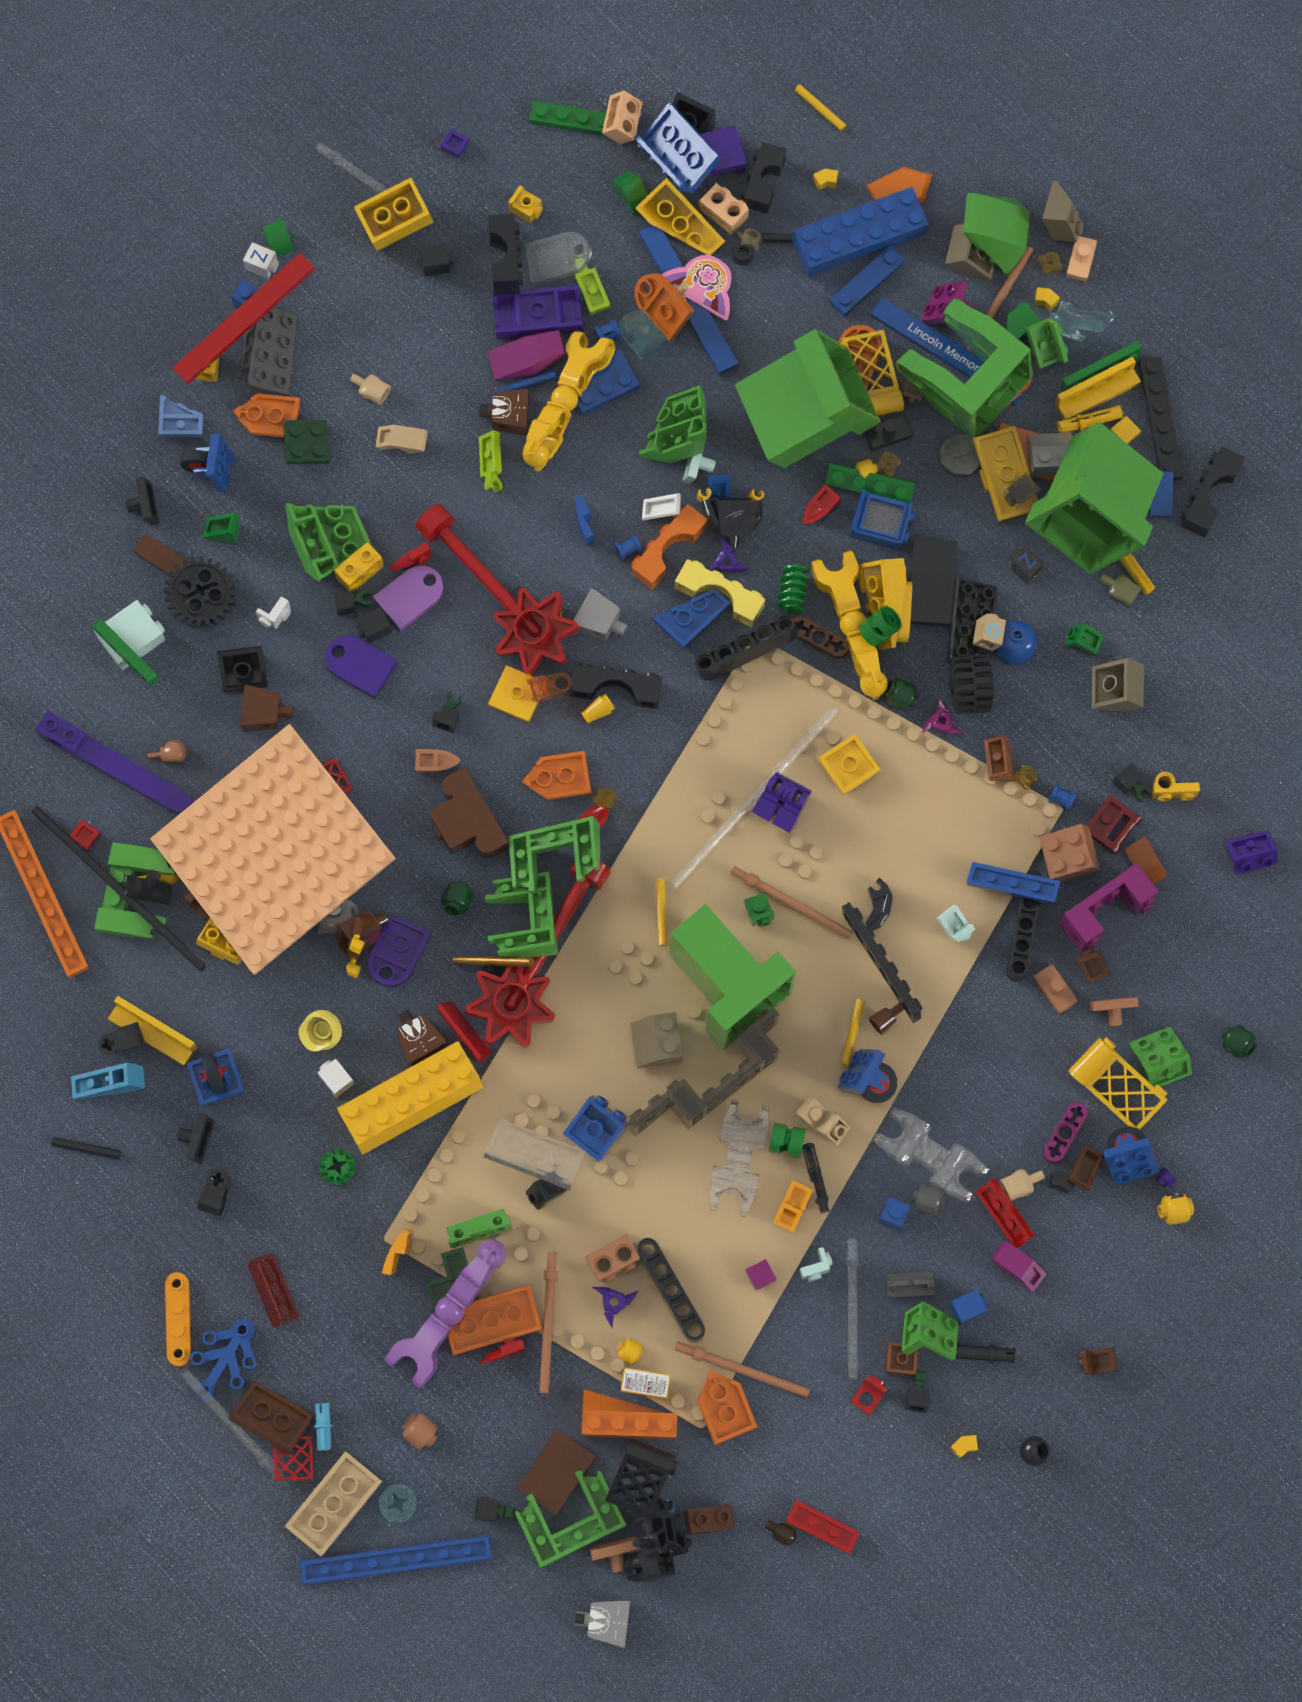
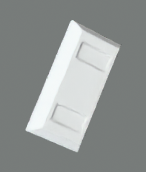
M680 493L644 499L642 520L680 514Z

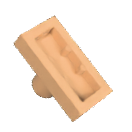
M1082 236L1078 237V241L1074 243L1066 277L1087 282L1098 240Z

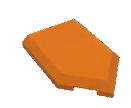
M902 167L866 185L874 200L913 187L919 203L922 204L925 202L932 174Z
M257 393L241 407L239 406L234 409L233 413L251 435L284 438L283 420H298L300 398Z
M585 751L540 757L533 769L522 781L523 784L546 800L592 794Z
M709 1370L697 1402L714 1445H717L757 1428V1424L741 1384Z

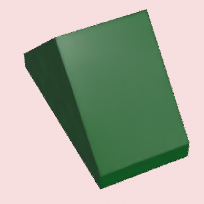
M627 171L611 180V184L632 215L639 213L636 207L648 195L641 178L631 171Z
M229 513L208 517L203 538L236 545L241 529L238 514Z

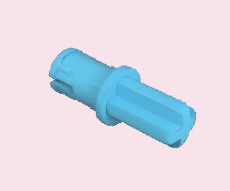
M330 1403L315 1404L316 1425H314V1428L317 1431V1449L320 1451L331 1449L330 1427H333V1424H330Z

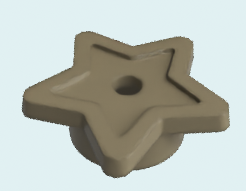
M747 228L744 232H737V235L742 239V245H750L758 250L759 244L763 242L759 232L752 228Z

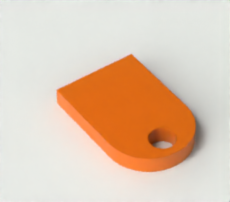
M651 273L644 275L635 286L634 294L638 308L668 342L673 341L695 310L668 279L661 274ZM645 283H648L650 286L649 293L645 289Z
M865 325L852 326L843 332L839 343H842V338L861 333L875 332V330ZM880 337L871 339L868 344L878 350L882 345ZM856 342L848 343L849 350L858 354L862 345ZM865 348L860 356L870 362L875 353ZM878 355V357L876 358V360L874 361V363H873L874 365H877L878 360H879V358H880L879 355ZM859 360L855 362L858 372L862 374L867 365ZM870 367L865 376L872 379L875 370ZM862 380L867 390L869 383Z

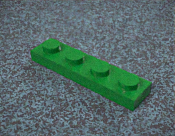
M533 101L529 123L605 136L602 134L606 112Z
M1137 340L1065 377L1060 388L1064 392L1131 357L1136 361L1142 349L1140 343Z
M830 462L825 484L859 493L864 489L868 493L909 504L911 503L916 483L876 472L869 473L864 478L855 467Z

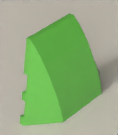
M969 193L966 200L963 234L978 250L983 249L989 256V261L992 264L996 263L1002 269L1001 273L1006 277L1026 251L1030 211L1017 198Z
M697 386L667 397L656 418L658 424L655 430L647 436L649 442L645 450L641 449L638 454L641 458L672 464L704 453L707 434L706 402L703 388Z
M289 503L285 505L289 535L305 572L318 582L332 573L364 544L368 542L371 545L355 506L327 505V507H313L312 504L293 506V504Z

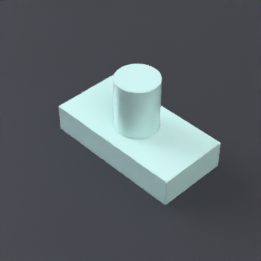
M703 453L689 457L682 482L690 485L696 479L698 469L712 473L716 461L703 457Z

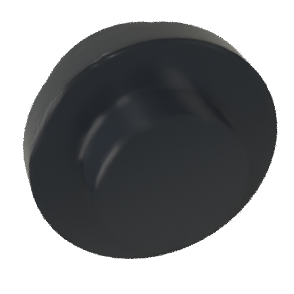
M741 244L734 248L732 258L736 264L745 266L753 260L754 253L748 245Z

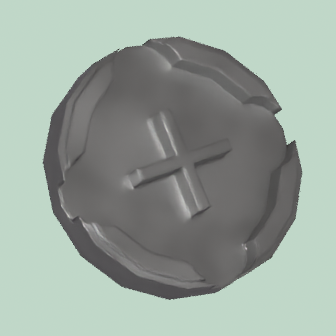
M957 434L956 436L949 437L942 444L939 455L940 463L944 470L952 476H970L981 466L973 438L970 435Z

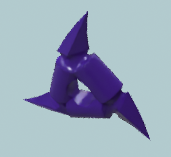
M721 537L723 550L716 557L715 562H712L710 571H733L737 573L751 569L738 564L739 562L734 551H732L733 548ZM725 557L730 558L731 562L729 565L722 563Z
M592 1287L603 1295L604 1314L613 1329L614 1315L623 1310L626 1305H630L638 1290L625 1296V1294L613 1289L611 1290L608 1287ZM616 1298L619 1303L616 1306H612L610 1300Z

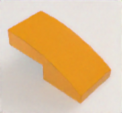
M792 1180L773 1223L794 1233L814 1189Z
M412 1228L404 1230L393 1243L383 1266V1274L392 1275L396 1273L399 1253L406 1254L410 1250L413 1234Z

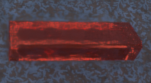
M274 1253L255 1258L249 1262V1271L272 1327H278L300 1317Z

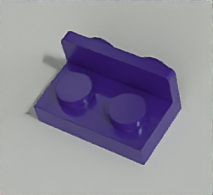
M1269 830L1225 841V847L1233 862L1234 874L1246 873L1277 864L1278 849Z

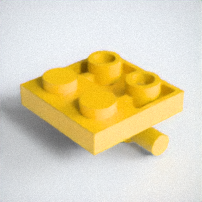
M210 918L197 938V946L210 951L212 956L220 960L226 959L239 965L242 960Z

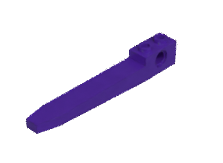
M48 710L36 727L39 737L171 812L180 814L195 802L181 789L86 735V732Z

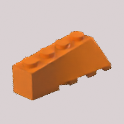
M584 1389L582 1437L676 1440L677 1413H665Z

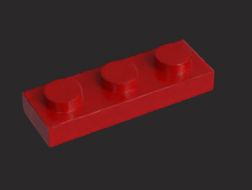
M995 1178L975 1192L1014 1247H1021L1035 1236Z
M798 1500L795 1501L786 1520V1523L847 1554L851 1553L860 1534L859 1531Z

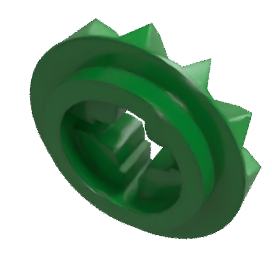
M341 1148L330 1149L322 1155L319 1163L321 1177L332 1185H343L349 1182L356 1171V1163L353 1156ZM334 1158L338 1163H345L341 1166L342 1175H339L336 1170H329L334 1166Z

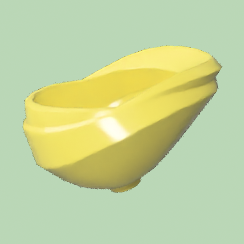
M317 1010L306 1017L299 1027L298 1034L301 1042L308 1050L318 1052L333 1048L342 1036V1028L334 1014L326 1010Z

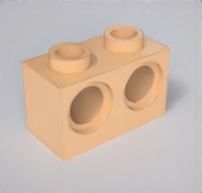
M626 91L610 95L602 134L620 145L635 140L634 137L637 134L643 102Z
M717 183L699 201V211L731 236L748 219L749 209L746 203L740 199L737 200L726 187H721ZM713 200H720V201H722V202L719 203V204H716V203H714V202H712V201H713ZM734 212V213H737L738 215H737V216H730L729 213Z

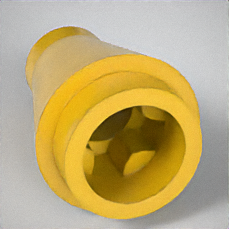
M606 694L603 696L599 695L581 714L589 724L594 720L612 714L611 711L615 707Z

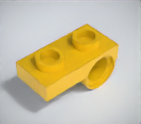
M1161 772L1156 776L1152 784L1151 796L1152 799H1158V801H1170L1172 798H1180L1182 801L1193 800L1200 792L1199 782L1176 783L1171 773ZM1159 781H1165V782H1167L1168 785H1169V788H1162V787H1160V785H1159L1158 782H1159Z

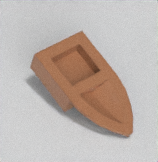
M416 749V773H438V771L450 769L460 763V759L456 755L445 750Z

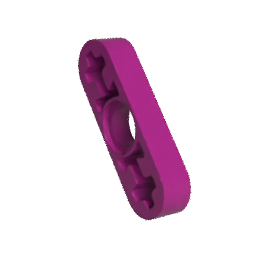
M1074 1102L1065 1111L1043 1150V1156L1047 1162L1058 1163L1066 1154L1087 1117V1108L1082 1103ZM1077 1108L1081 1110L1080 1115H1082V1118L1078 1116L1073 1124L1064 1121V1119L1070 1121L1073 1116L1071 1110L1075 1111ZM1061 1127H1068L1071 1130L1072 1135L1069 1139L1060 1137L1059 1129ZM1058 1141L1061 1143L1057 1151L1060 1156L1056 1155L1052 1158L1050 1156L1051 1152L1048 1149H1053Z

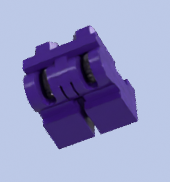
M776 772L768 781L752 813L767 821L774 818L772 824L790 833L795 829L812 790Z

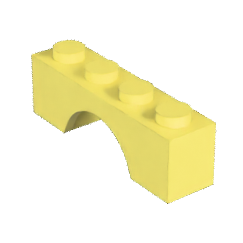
M687 559L675 580L674 589L694 598L701 593L716 588L731 602L733 619L753 628L765 606L763 596L757 591H749L743 588V585L737 581L732 580L731 582L725 579L718 571L706 569L698 561L694 560L692 562Z

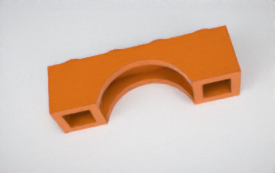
M689 504L684 509L680 508V514L674 515V520L662 527L659 532L660 536L656 540L652 539L645 548L646 552L642 556L638 555L631 564L632 575L650 590H653L666 575V566L662 560L665 549L678 541L694 543L708 528L707 518Z

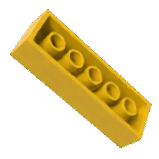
M457 1041L338 1107L337 1110L360 1152L364 1155L483 1088V1085L469 1058Z

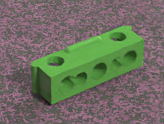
M503 1208L446 1227L450 1238L448 1243L450 1248L454 1249L510 1230L512 1225L511 1221L507 1219Z

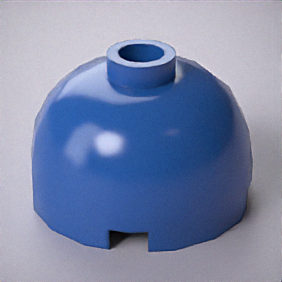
M1007 621L1002 645L994 650L995 655L999 656L1007 665L1017 666L1025 664L1036 652L1037 637L1035 631L1024 621Z

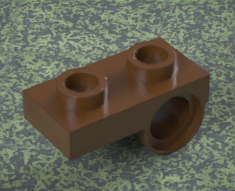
M731 1504L684 1511L687 1535L735 1528Z

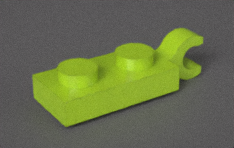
M584 256L575 259V265L579 272L575 274V280L590 315L610 309V302L595 267L588 269Z
M493 430L479 436L480 477L485 479L484 488L485 490L493 488V492L496 493L502 490V483L497 476L502 473L500 432Z

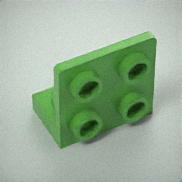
M1171 1027L1164 1028L1129 1043L1131 1050L1145 1070L1146 1080L1154 1087L1156 1084L1162 1087L1192 1075L1190 1056Z
M922 1301L905 1312L901 1352L910 1355L924 1346L951 1361L956 1359L959 1321Z

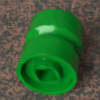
M883 606L873 616L863 621L859 628L865 641L876 647L899 631L902 623L895 610L891 607Z
M774 1122L768 1152L777 1154L786 1152L787 1156L800 1158L806 1129L795 1126L788 1129L787 1125Z

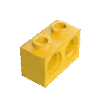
M367 542L334 570L336 579L348 592L352 591L353 593L384 567L383 559Z

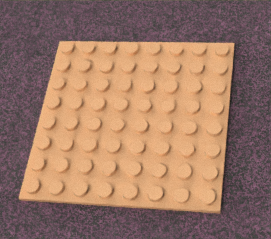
M290 724L150 838L254 975L396 859Z

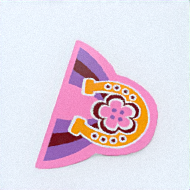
M701 255L690 260L685 267H678L662 274L672 285L677 284L680 286L682 282L688 283L689 288L684 294L685 297L722 319L728 320L730 301L727 291L731 285V272L724 262L710 255Z

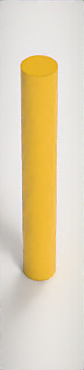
M801 84L796 87L795 91L840 131L846 128L847 125Z
M658 878L656 879L659 946H667L665 879Z
M856 999L840 1063L842 1066L849 1067L865 1004V1001L862 999Z

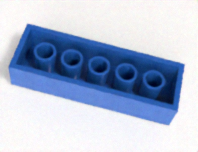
M913 187L795 229L793 230L792 240L807 277H811L882 251L890 245L895 246L925 235L929 223Z

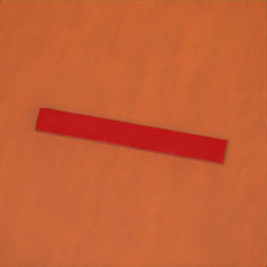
M299 253L172 368L174 372L189 385L316 270L315 267Z

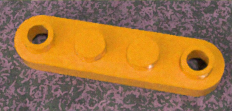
M175 1272L170 1274L165 1281L167 1358L172 1365L182 1367L189 1363L191 1356L190 1283L184 1274ZM175 1280L181 1281V1285L178 1288L173 1287ZM177 1350H182L183 1352L180 1358H176L174 1355Z

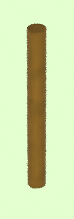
M453 956L452 958L454 965L532 967L534 964L532 957Z

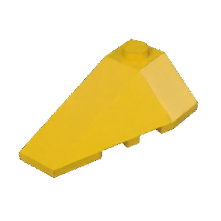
M668 178L662 181L636 207L639 213L651 225L706 255H711L725 242Z
M904 558L883 559L858 564L859 587L861 593H865L868 601L865 605L867 612H871L873 616L881 607L888 606L901 617L906 586ZM898 631L878 646L879 650L896 648Z

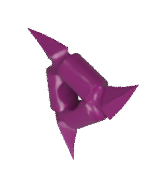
M939 698L940 709L930 719H927L922 733L932 727L935 730L950 734L965 733L952 726L953 722L948 712L949 710ZM943 718L945 724L940 723L938 719Z

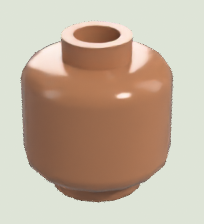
M412 1414L402 1426L404 1439L416 1449H421L424 1446L429 1448L437 1439V1436H435L437 1431L436 1424L424 1414Z

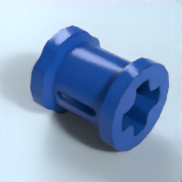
M614 319L610 320L609 324L593 328L597 341L603 337L609 339L621 337Z
M635 534L622 543H614L621 561L626 560V557L634 553H642L641 545Z
M1056 784L1048 802H1055L1066 807V810L1069 811L1077 793L1066 791L1060 788L1059 784Z

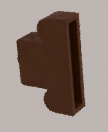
M463 767L447 776L443 781L442 788L444 796L448 801L430 810L431 821L435 826L433 832L438 841L443 840L451 854L462 850L474 842L477 853L483 858H491L509 848V841L466 768Z

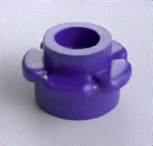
M1165 1167L1160 1170L1159 1175L1156 1177L1164 1188L1168 1185L1172 1188V1184L1177 1181Z

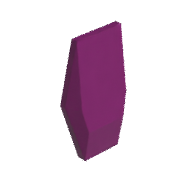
M559 330L523 335L488 351L495 381L534 376L566 355Z

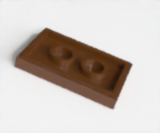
M253 1381L229 1416L230 1421L290 1455L314 1419L313 1414L256 1381Z
M557 1430L517 1490L527 1497L529 1494H533L537 1504L556 1516L579 1483L575 1472L583 1471L584 1476L596 1456Z

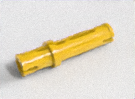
M1117 405L1085 415L1076 414L1073 418L1057 421V429L1059 433H1068L1076 430L1080 432L1097 422L1103 424L1122 419L1123 412L1121 406Z

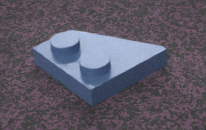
M160 395L159 437L203 438V414L190 410L181 403L177 404L167 399L164 395Z

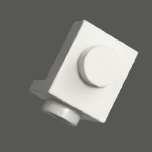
M280 597L269 614L259 608L256 611L260 624L267 628L271 626L275 629L278 628L282 620L286 621L291 613L289 601L283 597Z

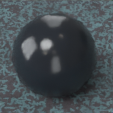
M1028 1437L1023 1440L1020 1446V1456L1028 1465H1041L1046 1462L1049 1456V1446L1041 1437Z

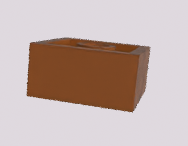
M889 1342L886 1373L915 1376L918 1350L907 1355L901 1352L902 1343Z

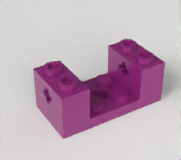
M1136 863L1064 913L1059 926L1080 953L1091 948L1094 949L1099 945L1098 942L1102 940L1101 935L1104 932L1103 927L1094 915L1100 911V908L1105 903L1110 905L1119 898V895L1135 916L1139 912L1144 914L1153 907L1152 904L1156 902L1155 897L1159 891Z

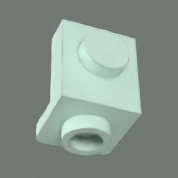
M952 905L936 918L950 940L956 942L966 941L976 929L974 925L968 923L957 905Z
M823 1247L818 1249L821 1262L800 1268L799 1272L802 1280L808 1279V1282L816 1281L822 1278V1274L829 1273V1266L832 1265V1260L829 1252H825Z

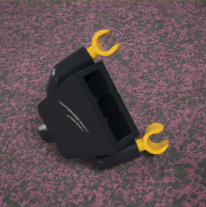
M707 488V496H703L699 489L697 499L699 502H702L705 517L716 533L726 536V542L732 548H739V536H750L763 518V507L760 500L764 497V492L760 491L758 497H756L754 494L755 490L753 489L748 494V498L712 497V500H710L711 490Z

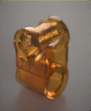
M556 673L528 679L527 684L530 685L533 695L531 698L532 702H541L565 695L572 685L570 676L566 673ZM562 680L565 683V689L557 688L555 681Z

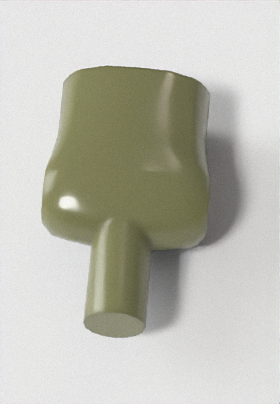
M1104 573L1100 578L1101 582L1110 587L1109 596L1129 607L1132 606L1142 590V587L1133 583L1125 575H1119L1116 579H1113Z

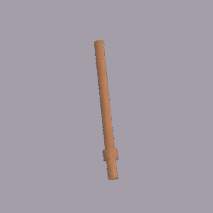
M1026 246L1025 253L1010 272L986 315L994 319L1033 252L1031 247ZM967 346L966 349H967L968 351L974 353V352L971 350V348H970L969 346Z
M736 866L732 868L730 874L744 881L745 885L753 889L755 887L847 939L851 937L853 931L759 880V876L753 873L748 874Z
M548 1252L547 1270H544L546 1288L539 1393L545 1394L549 1393L555 1281H558V1271H556L557 1252Z
M677 1342L675 1346V1351L692 1356L691 1359L699 1362L703 1360L797 1395L808 1397L809 1388L706 1352L705 1348L699 1346L692 1347L681 1342Z

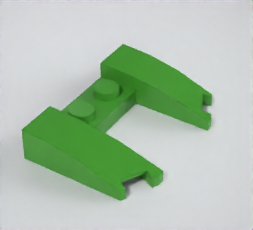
M591 816L509 836L512 887L518 889L519 886L528 888L527 891L529 893H537V854L574 846L577 882H583L585 880L584 876L594 869L599 870V822Z
M112 842L108 864L111 866L109 874L123 887L126 875L134 876L135 871L148 873L149 870H156L163 875L176 876V872L173 868L168 867L167 860L158 849ZM107 884L103 906L98 909L94 929L100 934L154 940L155 937L150 934L153 927L137 912L127 911L128 903ZM155 916L163 925H165L167 921L165 917Z
M549 871L537 873V893H529L527 891L528 888L522 886L514 889L512 887V877L493 880V886L497 887L494 895L486 894V903H529L531 925L530 930L488 936L489 943L491 945L496 944L500 949L497 951L498 955L504 957L558 955L553 913V885Z
M583 1471L575 1472L594 1515L553 1535L550 1533L533 1494H529L526 1498L530 1503L522 1513L515 1512L540 1568L626 1527L618 1507L605 1501L609 1488L601 1471H598L597 1477H584Z

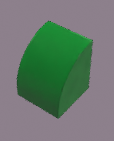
M283 219L262 227L270 250L276 252V256L293 251Z

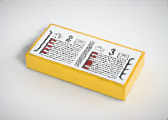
M624 1367L620 1392L667 1399L671 1375Z

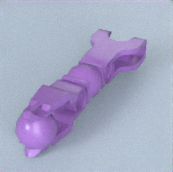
M489 1239L481 1243L475 1259L463 1269L446 1296L438 1301L435 1313L431 1314L414 1338L409 1337L396 1342L386 1356L385 1362L390 1366L399 1363L405 1356L415 1360L418 1370L412 1382L417 1388L424 1386L438 1368L436 1355L438 1348L454 1325L462 1320L465 1309L469 1307L488 1283L494 1269L499 1268L504 1263L506 1250L501 1242Z

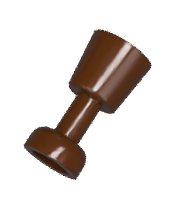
M898 1003L891 1009L883 1008L868 1019L873 1028L883 1036L896 1023V1016L904 1009Z

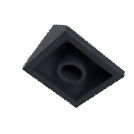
M677 92L672 105L680 111L700 134L711 132L715 125L716 110Z
M262 646L217 651L224 693L244 690L245 685L258 688L268 687L265 655Z

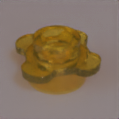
M1048 252L1045 255L1039 256L1038 262L1041 263L1044 274L1048 275L1052 271H1060L1062 269L1057 252Z
M884 452L880 461L876 462L877 469L886 472L888 476H894L896 468L901 466V459L890 452Z
M1022 765L1020 770L1014 773V778L1022 785L1023 789L1029 790L1031 784L1037 782V773L1032 767Z
M600 788L597 791V796L592 798L594 804H598L606 809L613 808V803L618 800L615 792L609 788Z

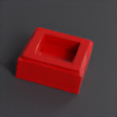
M81 820L70 837L88 852L101 833Z

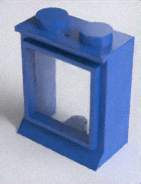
M862 489L850 537L901 551L902 544H907L910 531H906L907 526L912 524L914 520L913 503L909 504L875 495Z

